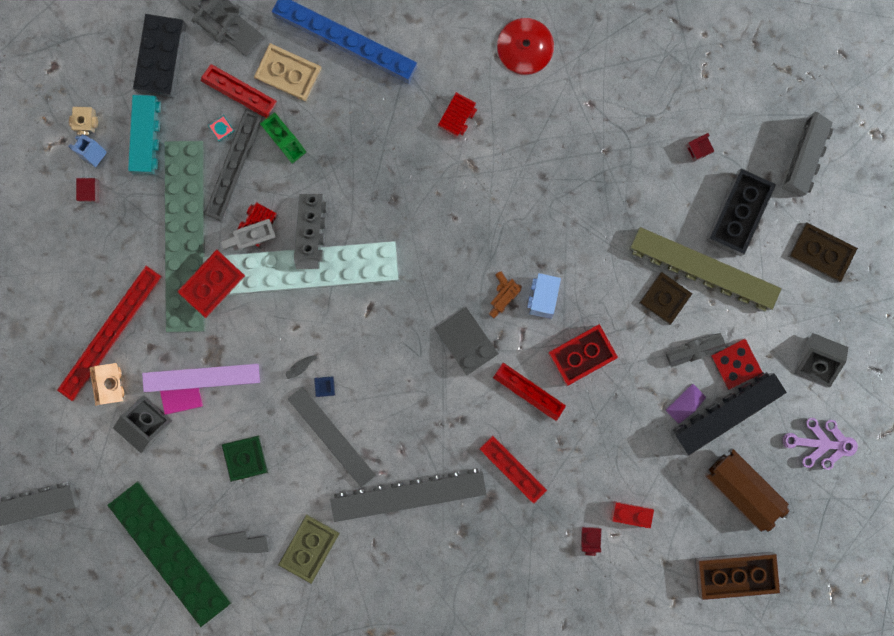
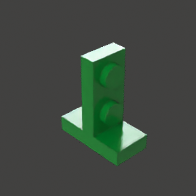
M275 112L260 123L292 164L307 153L298 139Z

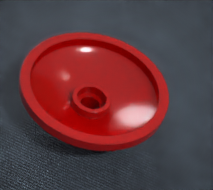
M520 18L510 22L503 28L498 38L497 52L501 62L507 69L516 74L531 75L541 71L548 65L554 52V41L549 29L543 23L531 18ZM528 41L530 45L525 47L523 42Z

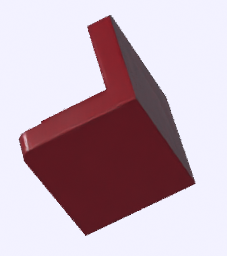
M709 133L685 145L694 162L714 152V148L708 139Z
M76 178V200L79 202L92 201L99 203V180L96 178Z

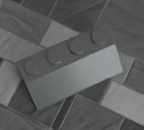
M816 111L806 119L781 188L800 196H805L811 192L814 182H812L813 176L817 175L820 169L819 159L824 156L827 149L824 146L827 139H830L833 132L831 128L833 122Z

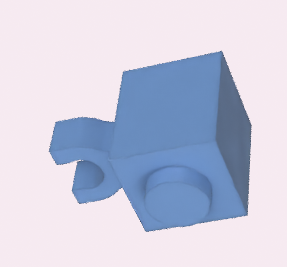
M83 134L81 137L76 136L77 142L75 145L70 144L68 147L83 161L96 167L107 152L95 140Z

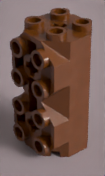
M731 448L728 450L730 454L728 456L723 454L708 469L710 474L705 473L704 476L759 531L766 530L769 532L775 527V521L779 517L783 518L790 511L787 508L789 504Z

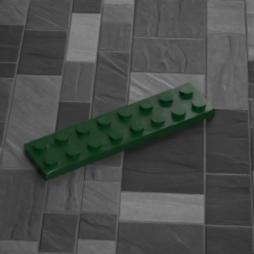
M139 481L107 505L200 627L232 603Z

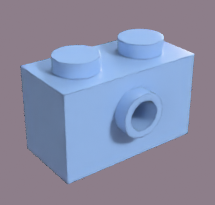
M538 273L537 279L533 278L531 290H534L533 297L529 296L527 308H530L529 314L552 319L561 278Z

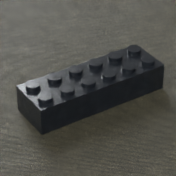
M762 372L754 377L755 381L753 383H745L738 388L739 392L736 394L729 393L722 398L723 402L720 404L714 403L705 409L707 412L703 415L698 413L689 419V424H681L673 429L675 433L671 434L682 454L691 455L786 394V390L775 373Z

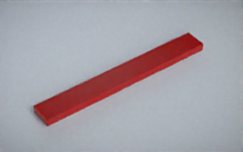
M148 266L143 268L58 387V392L71 401L75 400L91 377L90 368L100 365L162 278L161 275Z

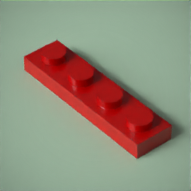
M210 64L201 77V82L265 118L269 116L276 106L277 101L212 64Z
M502 363L493 376V379L555 421L559 419L566 407L565 404L505 363Z
M494 436L480 448L486 457L533 504L547 491Z

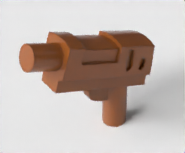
M502 271L495 274L500 282L497 286V291L500 293L490 303L494 307L489 313L492 318L502 313L511 300H514L521 292L522 288L513 279L508 282Z

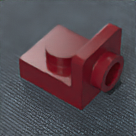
M582 527L581 551L585 552V555L597 556V553H601L602 528Z

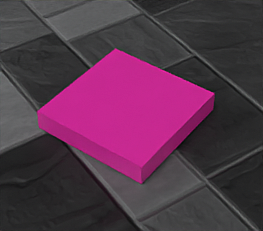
M200 388L160 391L165 415L203 407Z

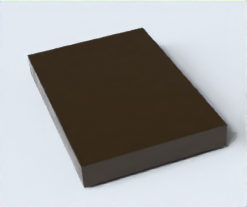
M806 222L788 257L840 283L858 248Z

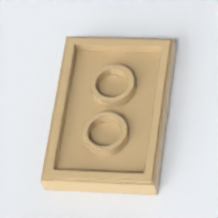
M269 43L254 75V79L306 102L322 67Z

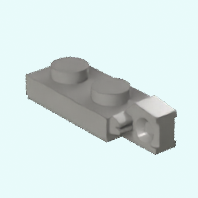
M270 219L233 231V233L229 234L230 239L221 241V245L224 250L233 247L234 251L274 239L276 236Z

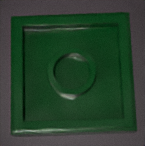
M260 435L222 444L230 482L268 473Z

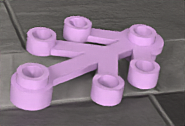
M808 418L805 425L814 432L819 440L798 438L793 433L784 434L781 440L786 448H794L797 445L819 447L809 456L803 457L802 465L807 468L813 467L815 461L829 449L838 450L829 458H824L821 461L822 468L826 470L832 469L834 463L843 455L852 456L858 449L857 442L851 437H845L837 428V423L834 420H827L824 427L827 431L832 432L838 442L830 441L818 426V421L815 418ZM810 420H813L815 422V425L813 427L809 426ZM829 422H832L834 424V427L832 429L828 428ZM789 437L794 439L793 444L788 443ZM847 443L851 444L850 450H846L845 445ZM807 458L811 459V464L808 466L805 464ZM829 460L830 466L826 468L824 462Z

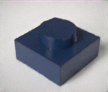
M334 376L314 378L316 397L336 396Z

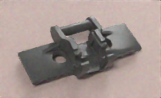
M178 0L195 14L191 22L201 26L215 38L217 43L221 42L223 38L226 39L245 56L250 53L263 37L260 32L240 17L242 7L238 4L234 5L229 0H206L210 3L205 8H200L201 2L205 0ZM206 15L210 16L223 29L219 32L203 18ZM236 24L240 27L237 34L229 32L231 25Z

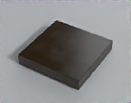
M660 272L639 304L671 325L693 293L663 272Z

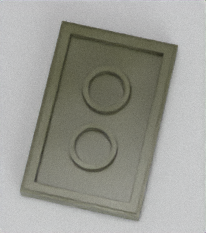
M306 514L278 566L312 584L340 532Z

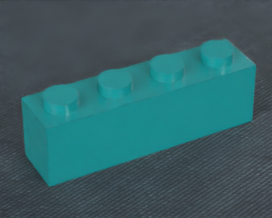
M132 95L128 171L133 174L155 175V170L158 169V158L155 157L156 151L159 150L157 132L160 131L158 113H161V101L156 96Z

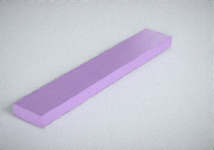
M259 364L142 373L144 392L260 383Z

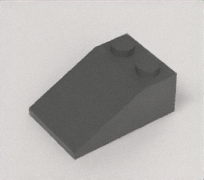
M467 307L435 328L466 376L499 354Z

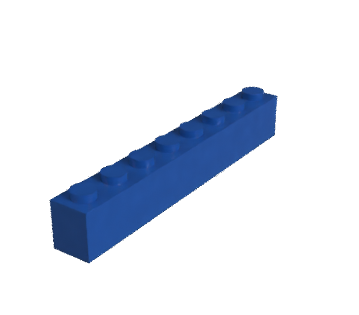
M277 0L272 10L274 17L408 84L418 67L417 62L292 0Z

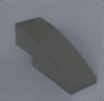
M249 531L208 538L209 543L236 552L263 553L271 550L269 535L250 538Z

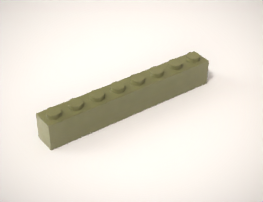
M642 227L638 228L629 250L633 251L632 254L639 258L645 256L650 259L651 263L658 266L661 264L668 266L667 270L678 274V272L686 274L685 278L696 281L698 279L703 282L702 285L711 289L714 287L721 289L720 293L729 297L735 295L739 297L738 301L745 304L751 302L756 305L755 308L764 312L773 310L782 289Z

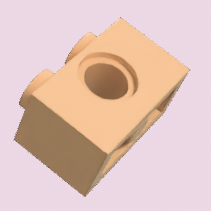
M117 363L91 367L90 375L95 406L123 401L124 388L120 385L121 369L117 366ZM106 379L111 381L112 386L110 389H107L104 385Z

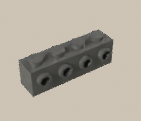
M299 194L294 251L296 269H319L320 262H323L324 253L321 250V245L325 244V235L322 234V229H326V218L323 217L324 213H327V202H324L323 194Z

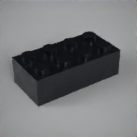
M145 14L133 84L135 92L175 98L187 26L183 19Z
M742 168L738 170L706 241L739 256L745 255L776 184Z

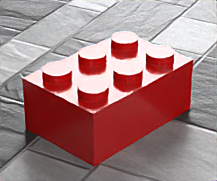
M600 324L548 352L566 386L618 358Z

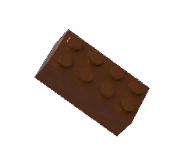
M773 552L695 559L699 598L702 600L780 593L777 554Z

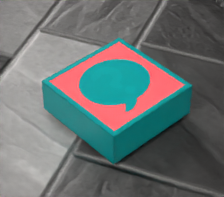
M224 115L208 125L219 142L235 132Z

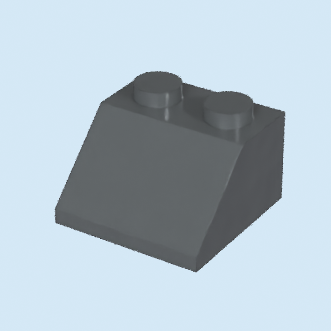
M812 333L804 346L795 374L831 387L847 361L848 347Z
M142 396L119 417L113 429L142 454L168 427L172 420L150 400Z

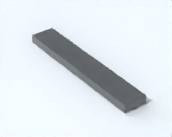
M245 108L204 215L223 222L260 128V123L263 120V116Z
M303 387L288 398L289 402L360 487H363L376 476Z

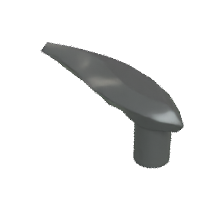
M315 355L309 356L295 363L286 372L287 379L300 375L317 357Z

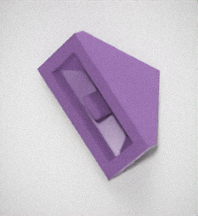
M692 384L665 411L680 424L698 409L706 399V396Z

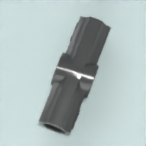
M721 333L704 339L699 338L687 342L681 347L666 351V357L670 366L675 367L725 349V341Z

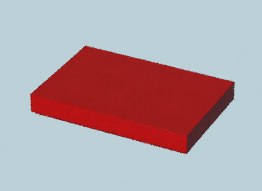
M216 249L177 292L204 318H207L243 280L245 275Z

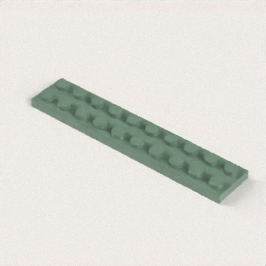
M165 141L166 332H205V318L177 292L201 267L203 257H205L204 142Z

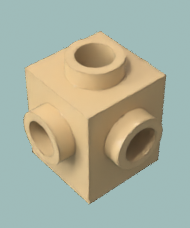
M73 107L72 116L69 117L71 130L77 132L79 136L82 134L89 136V133H95V128L98 127V117H95L96 110L92 107Z

